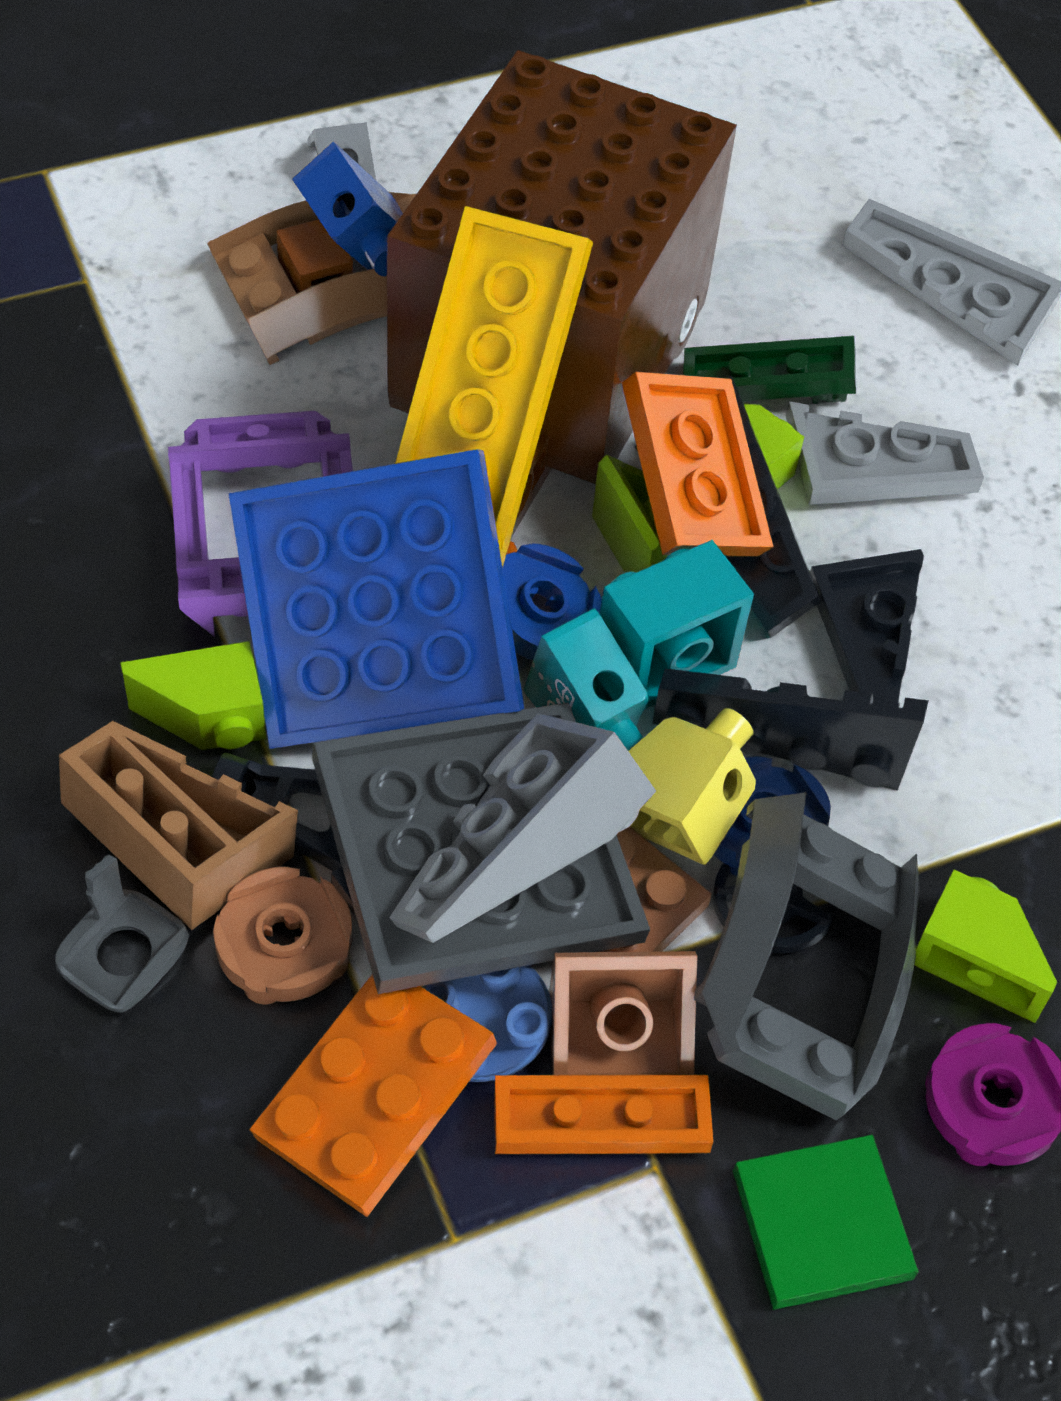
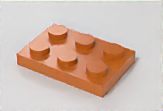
M635 372L622 382L662 555H670L679 549H692L710 540L715 542L725 556H760L773 548L732 380Z
M371 975L249 1130L257 1141L368 1217L497 1045L494 1033L421 986L378 994L373 975Z

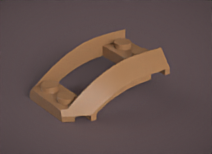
M389 192L396 200L402 213H404L416 196V194ZM345 193L339 196L337 201L343 200L349 211L352 212L355 205L353 194ZM306 200L274 210L207 242L269 365L279 361L277 353L305 339L312 345L342 330L387 316V276L378 275L374 269L337 277L296 294L271 246L277 244V230L318 219Z

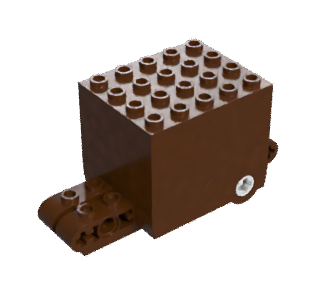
M517 50L387 235V392L390 407L408 414L465 206L586 237L593 241L512 536L552 468L596 485L598 463L606 455L618 459L633 432L622 382L635 372L665 374L673 359L678 358L685 348L706 300L737 124L713 117L708 113L698 112L657 98L652 94L643 93Z

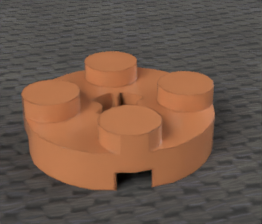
M275 867L249 875L238 882L228 893V902L222 908L219 917L217 915L214 924L216 954L225 975L233 984L243 989L250 1000L263 1005L272 1004L276 1001L289 1002L301 1000L322 991L345 973L349 964V952L353 940L352 918L347 902L332 883L320 877L321 883L313 878L300 876V869ZM280 922H284L289 930L300 928L303 932L301 937H295L294 943L285 946L273 944L265 938V936H273L271 926Z

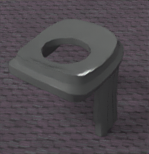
M107 855L101 862L95 864L93 869L85 873L86 895L92 908L58 946L55 955V966L59 974L84 995L108 1010L121 1013L129 1010L142 1000L171 969L185 950L189 934L181 920L140 892L122 889L117 858ZM120 930H134L143 934L150 941L152 947L151 957L146 966L137 973L127 976H117L106 972L97 959L98 949L103 940L110 934Z

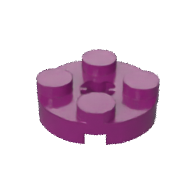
M997 1023L970 1026L950 1037L933 1062L925 1081L926 1103L936 1128L950 1144L955 1146L961 1159L975 1166H986L990 1163L999 1166L1027 1163L1045 1153L1061 1131V1061L1046 1044L1035 1037L1032 1038L1031 1042H1028L1021 1036L1010 1034L1009 1031L1012 1027ZM993 1080L998 1089L1010 1088L1014 1093L1015 1099L1011 1098L1007 1103L1008 1108L997 1107L984 1097L983 1094L987 1088L981 1083Z

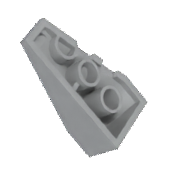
M538 713L493 759L485 771L483 777L490 786L477 806L474 804L462 806L453 820L460 830L459 835L450 847L440 849L429 856L389 917L396 927L434 943L609 842L618 832L628 828L636 820L641 807L652 797L656 790L615 732Z

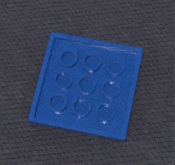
M470 450L229 493L270 749L498 713L518 712L525 709L483 450Z

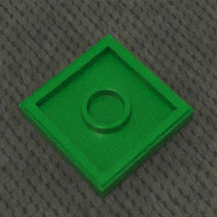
M873 1135L736 1162L733 1174L773 1310L912 1281L919 1271Z

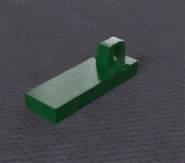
M855 336L684 348L683 375L724 379L731 375L742 401L811 397L813 404L839 401L842 403L846 402L847 394H856Z

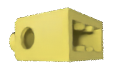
M724 708L706 729L679 718L671 717L664 719L634 745L628 752L656 792L641 807L636 820L630 827L643 838L706 865L755 790L756 779L740 750L753 735V729L749 722L738 712L729 708Z

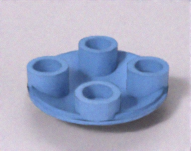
M530 965L421 986L494 1033L497 1045L469 1082L495 1081V1075H513L520 1071L538 1055L549 1036L552 1025L550 994L542 978Z

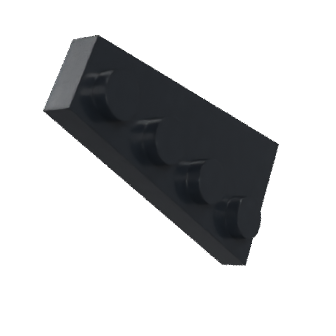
M730 375L726 379L732 380L773 548L760 556L725 557L754 593L751 610L770 636L773 637L822 602L736 383Z
M665 668L658 689L652 724L659 725L664 719L676 717L706 729L724 708H729L742 715L753 729V735L740 749L741 752H758L791 761L803 769H820L853 778L865 786H882L898 791L924 723L929 700L905 697L903 708L873 704L872 693L845 690L843 700L810 697L807 695L806 685L780 682V686L770 688L767 691L753 690L746 678Z

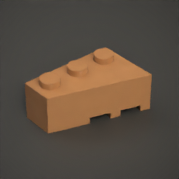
M114 721L59 755L61 804L191 930L222 909L228 902V893L242 879L261 870L280 867L294 857L298 810L280 801L276 807H273L241 791L242 783L224 774L217 780L186 765L185 755Z

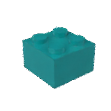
M713 540L692 549L676 550L662 562L639 572L623 573L616 577L609 585L604 586L600 616L647 691L649 700L645 709L656 705L658 689L665 668L721 675L737 667L754 593Z

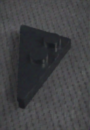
M921 549L811 566L810 573L822 602L817 604L849 691L872 693L873 704L900 706V703H898L906 669L912 633L911 623L917 602L916 592L919 574L924 560V554Z

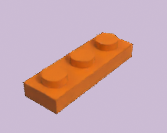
M495 1075V1154L711 1152L714 1141L708 1075Z

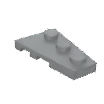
M789 401L786 420L797 432L804 436L798 465L809 505L978 493L984 476L970 433L900 421L893 428L862 422V414L840 411L839 418L809 413V405Z

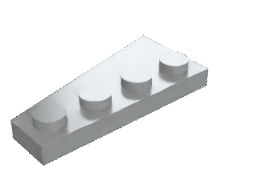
M868 199L846 229L842 246L1017 366L1061 296V281L871 199Z

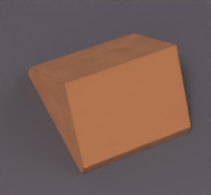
M696 952L554 953L549 986L552 1003V1025L550 1030L552 1075H694L696 1001L694 1000L697 984Z

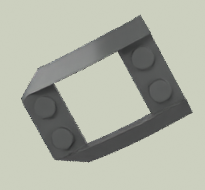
M806 792L755 799L747 806L746 816L752 819L750 839L742 845L738 875L728 916L704 981L695 989L694 1000L707 1006L714 1023V1027L707 1032V1035L718 1061L837 1121L877 1084L905 1008L917 947L920 895L917 854L900 867L882 855L874 853L835 832L827 825L804 815ZM793 884L881 930L880 950L873 987L853 1048L753 997L779 932Z

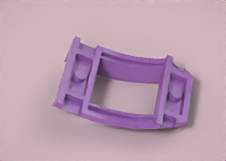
M317 411L196 419L184 431L185 442L181 446L168 447L179 609L214 637L213 617L228 615L247 617L248 612L239 557L209 560L201 471L218 470L220 472L233 473L251 467L279 466L282 468H295L304 463L320 462L321 477L352 472L349 433H333L330 420Z

